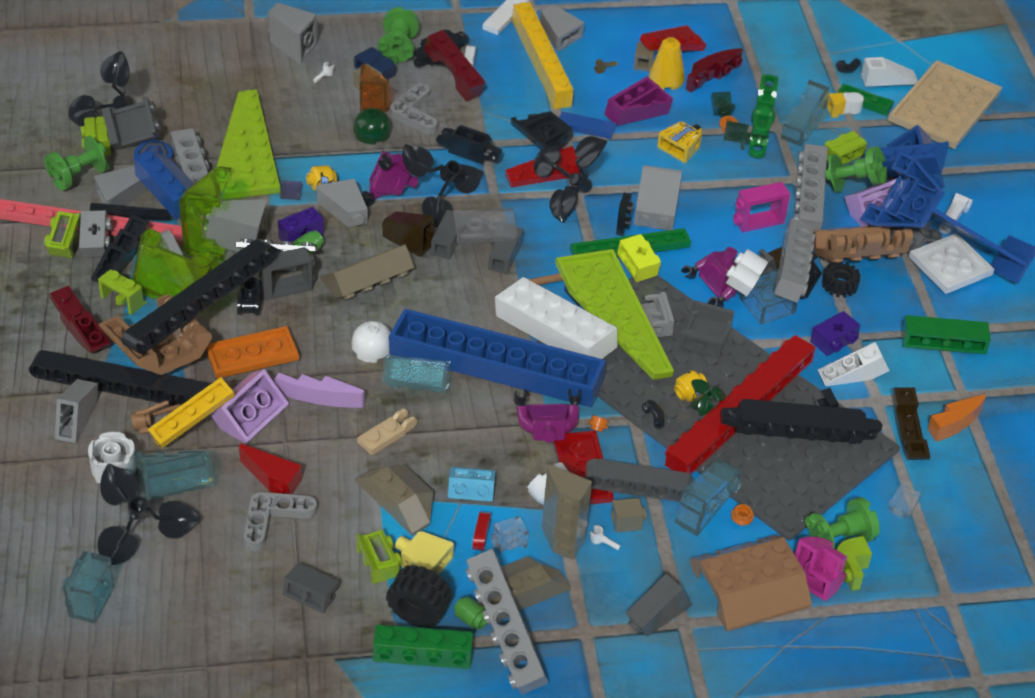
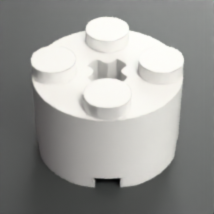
M106 432L99 435V439L95 442L92 441L89 444L88 455L91 473L97 483L100 484L102 473L109 463L128 470L133 474L135 473L137 463L134 443L131 439L126 438L125 434Z

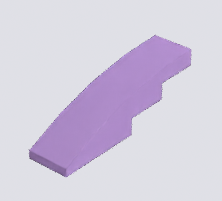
M278 373L275 377V384L283 396L295 400L334 407L363 408L365 405L363 389L325 376L322 381L303 374L298 380Z

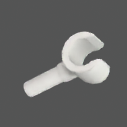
M324 62L323 71L313 79V82L317 83L324 76H332L334 65L329 67V62Z
M594 526V533L590 532L592 543L600 544L603 542L616 550L620 549L621 545L604 536L601 526Z

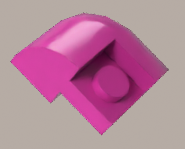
M810 536L799 539L795 556L805 571L809 592L826 601L838 591L846 577L843 569L847 556L832 548L834 543L827 539Z

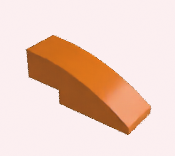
M985 395L946 404L944 412L932 415L928 431L936 442L941 441L968 427L981 413L986 399Z

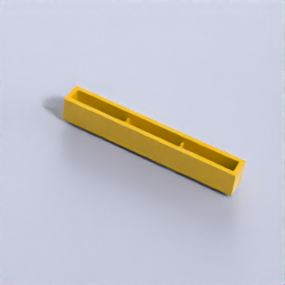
M531 2L513 4V25L553 108L572 107L573 87Z

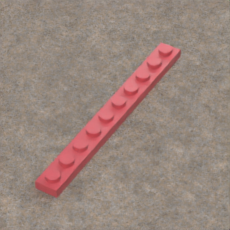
M0 199V219L50 226L51 218L53 216L56 217L57 211L73 214L81 213L78 210ZM108 215L112 219V230H109V235L117 236L120 228L124 229L129 218ZM150 221L151 226L143 240L168 230L173 234L179 246H185L190 235V227ZM63 223L62 228L66 229L68 224Z

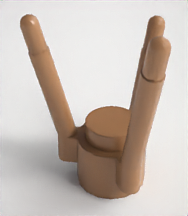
M164 401L131 413L134 431L140 430V434L149 433L147 426L151 425L150 417L173 411L181 405L177 404L162 408L169 404V401Z

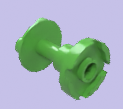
M403 7L392 8L386 13L383 20V28L386 34L380 38L377 45L382 55L392 59L395 64L407 61L413 56L414 45L410 39L416 36L419 29L417 15L410 9H407V11L402 10Z
M90 135L84 138L86 152L75 157L71 154L62 158L57 152L53 151L44 157L49 177L54 176L55 180L52 182L59 190L64 191L72 187L71 176L81 172V167L91 163L100 173L109 170V164L104 157L106 150L101 142L97 143Z
M878 146L869 147L866 150L865 158L855 160V163L852 165L843 166L841 159L836 154L828 156L829 169H826V178L828 181L831 180L835 193L844 190L846 177L857 176L859 179L869 177L872 184L876 186L886 182L887 167H883L882 162L886 161L882 150Z
M857 497L848 502L847 514L839 516L837 522L829 525L822 515L812 513L810 516L805 517V524L809 530L810 537H820L834 543V538L843 535L848 538L855 535L856 537L864 536L866 542L869 543L876 540V536H879L880 526L875 510L870 511L868 506H871L868 500L864 497Z

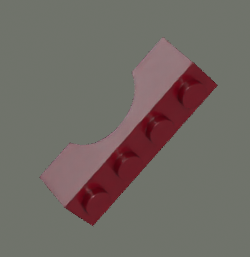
M440 30L429 35L424 49L434 63L442 61L449 67L455 79L456 90L463 99L468 102L481 96L486 81L445 31Z

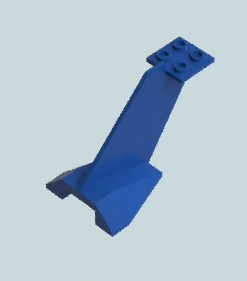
M900 151L891 166V169L898 173L899 177L881 207L869 203L860 220L874 227L924 228L931 218L997 255L991 264L994 268V273L1018 284L1035 257V246L1009 235L1003 246L999 247L937 210L936 207L945 192L915 157Z

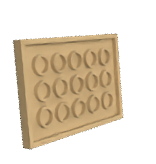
M936 60L888 116V121L909 130L919 125L931 137V140L949 142V147L955 149L999 96L1002 87Z

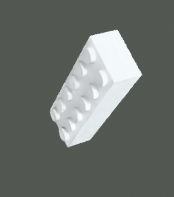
M524 277L495 296L496 316L546 345L603 359L617 348V327Z

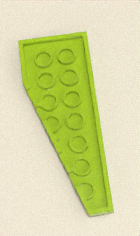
M257 90L239 91L216 166V175L222 200L281 193Z
M614 250L557 257L555 265L569 294L587 312L617 327V343L652 380L672 377L674 370Z

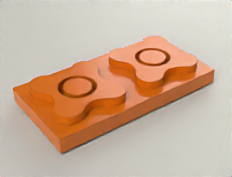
M288 326L212 342L205 349L216 379L299 360V353Z

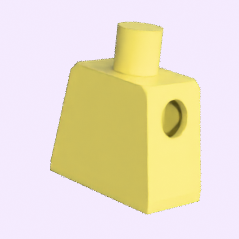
M423 531L418 532L412 540L400 536L395 543V548L402 551L401 566L403 568L407 565L423 566L439 575L453 559L454 543Z

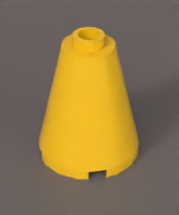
M672 37L662 41L649 72V78L663 90H665V87H671V90L680 88L685 80L681 45L678 40Z

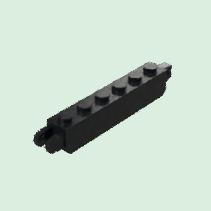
M743 399L738 407L722 408L720 412L721 424L734 426L736 433L766 435L768 437L779 436L789 439L802 438L812 441L824 440L861 444L863 440L876 439L883 426L879 420L866 418V413L861 409Z

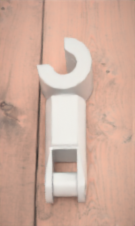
M956 193L946 215L957 221L962 212H968L973 200ZM942 224L940 225L939 230L941 233L948 234L951 232V229Z

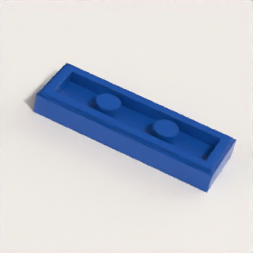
M563 111L559 117L574 132L612 139L616 128L615 122Z

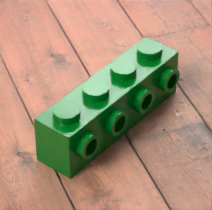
M905 315L902 326L903 347L987 354L991 341L989 322Z
M375 625L373 662L470 669L473 632Z

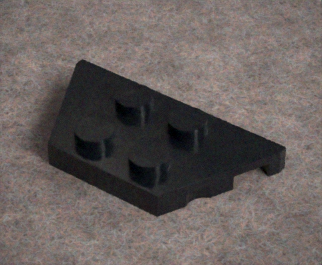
M552 111L530 114L528 119L517 120L516 117L510 118L511 125L540 149L553 146L560 150L573 135L572 128Z

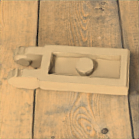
M405 408L401 409L393 417L386 419L357 437V443L370 455H374L405 436V433L413 429L418 421L414 416L408 419V411Z

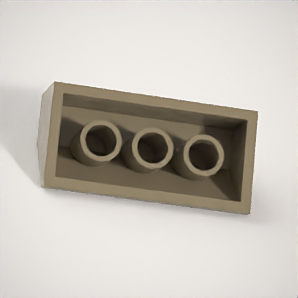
M402 245L323 275L320 278L335 298L343 297L346 300L356 296L355 292L360 289L362 292L373 289V284L379 282L380 285L390 282V277L397 275V278L409 274L408 270L414 268L406 245Z
M549 464L546 475L542 529L553 552L574 560L585 542L592 481Z

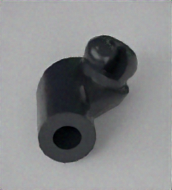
M855 58L849 64H846L845 60H839L836 63L837 70L840 73H852L861 65V61L858 58Z
M653 400L644 402L642 410L645 411V414L650 412L653 414L654 427L657 429L663 428L665 426L663 409Z

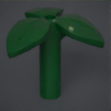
M700 379L691 381L694 390L702 394L691 403L693 409H698L700 416L706 415L714 407L711 398L718 402L725 399V393L721 388L715 386L709 391V384L706 381Z

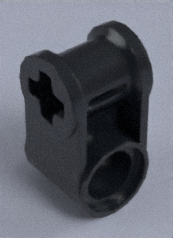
M251 277L241 284L237 300L238 315L254 313L255 316H259L261 294L260 282L257 278Z

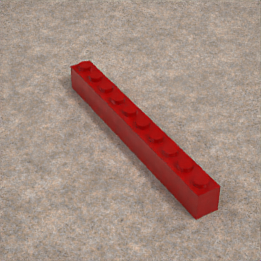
M794 335L789 341H784L778 351H773L767 361L761 362L756 371L748 374L740 385H736L723 401H719L718 405L714 409L712 408L701 421L697 420L691 430L684 432L674 445L671 444L665 452V466L673 471L689 474L695 472L736 433L734 426L721 424L720 412L722 408L738 407L743 399L771 401L813 362L816 347L797 335Z

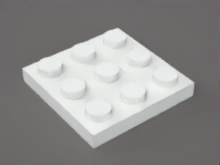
M957 233L914 249L909 253V258L945 294L987 278L994 273V268Z

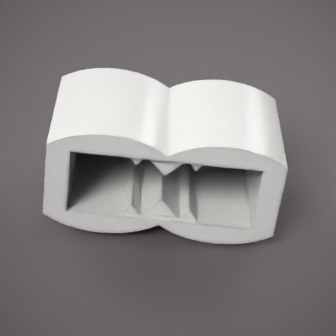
M749 249L744 254L742 252L739 253L734 261L737 264L736 267L732 265L726 274L729 277L726 283L745 296H748L768 264V261Z

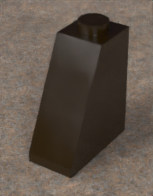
M395 211L389 217H386L382 223L383 237L399 246L406 245L408 251L422 257L431 249L434 217L425 214Z

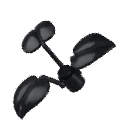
M122 51L105 59L100 67L103 81L112 83V88L120 95L114 98L112 104L95 106V100L92 96L82 95L77 97L69 107L68 116L78 126H84L85 118H97L98 112L96 109L107 107L119 109L134 104L133 99L117 87H124L130 77L128 61Z
M588 136L579 142L575 150V155L578 157L575 162L581 173L570 174L556 165L561 158V154L553 146L542 148L538 152L537 157H535L534 172L538 176L546 177L551 174L553 168H556L570 178L572 187L566 186L564 190H556L551 196L549 203L551 213L562 223H565L567 216L577 202V192L586 193L591 189L592 181L588 178L583 168L590 166L597 159L607 144L605 139Z
M407 144L403 146V163L412 175L424 177L427 171L432 173L440 170V177L445 181L437 198L430 196L422 203L423 214L433 216L434 226L438 227L446 211H453L449 201L441 200L448 184L454 182V186L458 191L469 194L476 190L484 172L469 165L459 164L454 160L449 161L445 166L440 164L439 167L431 168L434 161L429 151L418 146Z
M109 463L101 476L100 491L102 498L113 506L119 505L124 501L128 504V515L130 517L125 531L120 527L111 526L104 529L99 535L97 547L101 563L104 565H118L132 558L137 551L138 540L135 536L128 533L133 520L142 519L146 513H149L155 520H160L158 523L159 531L165 537L172 539L181 538L186 535L200 521L199 515L189 506L177 501H168L161 504L159 507L160 516L156 515L151 510V507H147V502L143 497L135 496L139 489V482L136 476L128 470Z

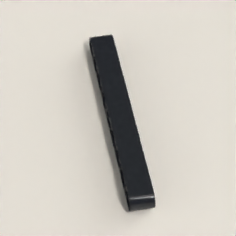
M260 239L254 240L128 328L122 335V344L139 354L146 353L272 263L277 256L276 247Z
M45 350L37 352L28 370L37 379L71 385L79 379L98 383V391L157 403L169 401L168 405L172 406L184 404L212 384L167 374L159 375L147 370Z

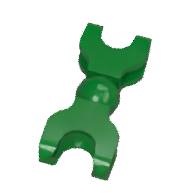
M764 74L762 76L757 106L752 112L753 128L748 154L754 158L765 157L770 128L775 120L774 104L779 81L775 75ZM770 81L773 83V86L768 87L765 83ZM759 145L762 147V150L757 151L753 147Z

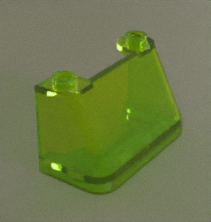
M215 167L181 195L179 205L183 248L189 256L219 261L225 260L228 249L220 247L215 239L206 238L204 226L206 222L209 223L205 219L207 214H211L213 207H221L226 185L232 178V168Z
M147 228L140 237L132 280L142 286L143 295L156 300L167 294L174 297L219 265V257L208 252H200L192 259L160 247L159 245L162 242L161 234Z

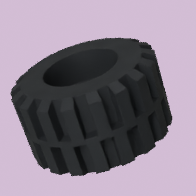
M407 565L401 568L386 593V601L392 612L403 621L405 620L417 627L424 626L429 628L436 626L440 622L452 600V590L448 587L449 584L443 580V577L437 575L431 569H426L423 566Z

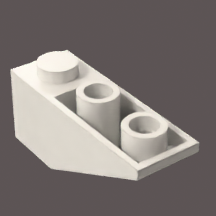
M883 57L864 59L861 77L865 86L912 85L918 82L913 70Z
M876 342L818 369L825 386L868 381L890 371Z

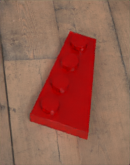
M688 25L644 33L640 37V41L648 50H659L662 41L670 37L680 42L681 50L704 51L707 45Z
M570 146L559 150L561 158L556 165L570 174L581 173L575 162L578 157L575 155L574 147ZM534 160L505 170V176L511 188L569 178L556 168H553L551 174L546 177L538 176L534 172Z

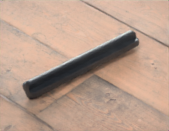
M103 203L90 204V211L106 210L107 215L130 218L131 214L143 219L170 220V213L166 209Z

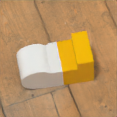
M854 92L829 93L826 107L831 118H838L839 114H859L862 110L864 97Z

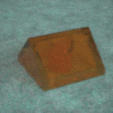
M362 64L360 73V111L367 108H377L388 112L389 80L367 65Z

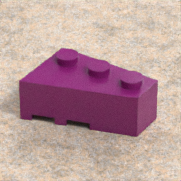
M647 76L609 98L604 115L612 122H615L617 126L669 114L673 98Z

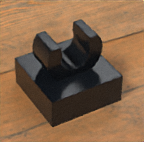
M830 387L822 390L824 398L815 401L817 406L839 407Z

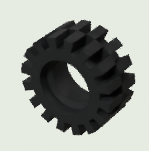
M833 262L832 265L829 263L825 267L822 279V287L825 288V291H830L832 296L837 294L836 297L839 298L840 295L843 298H847V294L849 297L853 293L855 294L858 290L861 274L858 269H855L854 265L849 266L850 263L848 262L846 264H843V262H839V264Z

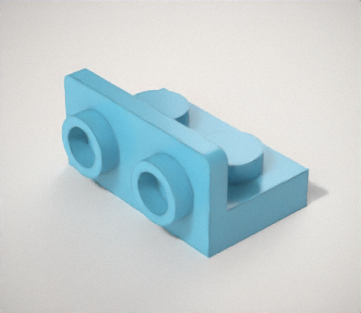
M451 467L448 498L493 501L496 470Z

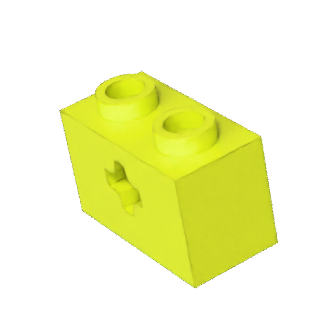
M642 234L620 240L617 255L636 282L658 276L661 265L658 255H655L649 242L644 239Z

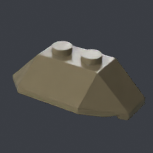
M406 465L375 467L355 478V482L411 536L430 525L433 491Z
M528 556L502 567L519 611L571 589V586L558 569ZM493 576L486 577L484 584L491 582ZM501 597L494 598L491 604H498L501 601Z

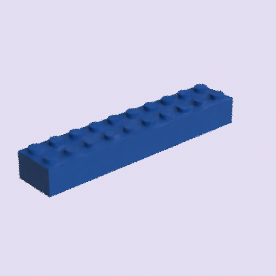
M405 308L389 335L390 355L568 402L569 389L572 391V396H577L580 389L582 400L579 404L591 408L605 379L606 360Z

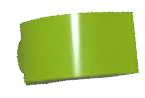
M864 536L847 539L841 542L837 548V551L847 556L843 572L846 573L844 582L848 583L851 591L860 589L864 577L861 569L869 567L872 556Z

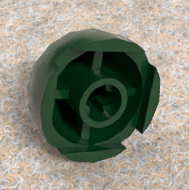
M367 108L357 114L353 124V133L358 141L365 144H376V141L380 140L385 142L391 135L390 119L380 109Z

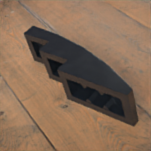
M131 214L124 229L120 228L113 244L109 243L91 277L92 281L98 283V279L110 269L117 271L119 274L122 273L150 228V221Z

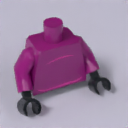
M382 150L369 178L370 192L364 191L362 193L366 207L371 206L375 199L382 196L401 195L405 186L416 188L419 178L410 175L411 173L406 169L400 153L390 154Z
M727 247L725 251H714L697 261L694 267L685 265L681 269L683 273L689 272L685 276L688 279H694L697 271L700 270L698 275L718 297H711L708 300V304L723 308V302L728 301L731 297H735L738 291L726 283L729 278L726 276L732 265L735 267L737 265L734 263L737 250L732 247Z
M569 389L568 398L571 405L531 404L525 406L527 391H523V397H518L515 390L513 401L518 405L519 426L530 433L533 440L536 441L544 440L547 443H551L555 440H564L566 433L570 432L578 424L579 406L577 404L582 400L580 389L577 396H572V391Z

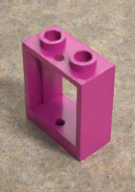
M783 182L739 190L733 221L742 233L785 224L790 193ZM771 202L769 211L750 214L751 206Z

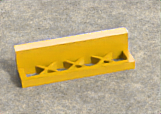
M220 377L151 426L148 431L155 444L163 448L235 397V394Z

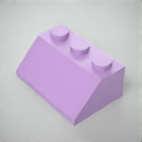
M897 178L844 197L850 216L860 226H872L861 221L860 218L869 203L881 207Z
M265 369L250 373L232 389L235 397L212 412L210 416L221 430L241 442L247 443L289 403Z

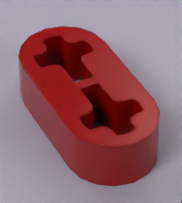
M479 512L473 537V550H485L491 513Z

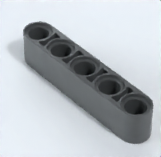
M591 459L586 463L585 479L592 481V489L675 502H689L694 498V478L686 472L603 459Z

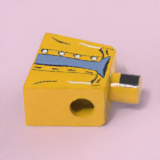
M678 122L659 132L657 147L686 164L700 148L702 128L698 124H694L691 127L684 122Z

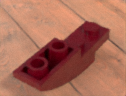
M736 48L716 52L695 62L692 72L687 76L686 90L692 93L713 77L720 80L725 75H728L733 69L741 65L743 49Z
M69 285L50 293V299L59 311L61 321L83 348L90 353H94L110 345V341L90 311L86 312Z

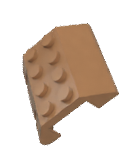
M860 226L813 230V233L816 234L813 242L816 255L824 257V260H831V262H843V259L862 260V257H869V259H879L881 256L900 257V253L908 252L913 240L911 229L895 230L892 235V242H890V227Z
M167 294L157 298L158 307L173 297ZM119 316L99 323V327L137 367L159 375L169 373L176 368L199 359L212 339V334L193 318L146 353L139 354L124 346L121 340L123 333L134 324L128 326Z
M773 535L764 539H758L757 543L748 542L716 551L715 555L705 554L690 559V566L696 578L700 577V572L702 571L719 602L717 615L726 632L812 606L805 571L784 537Z

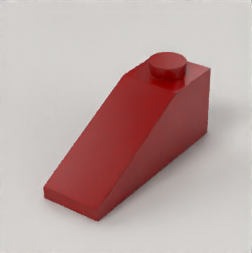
M242 443L239 445L240 462L268 491L280 494L294 493L302 481V465Z

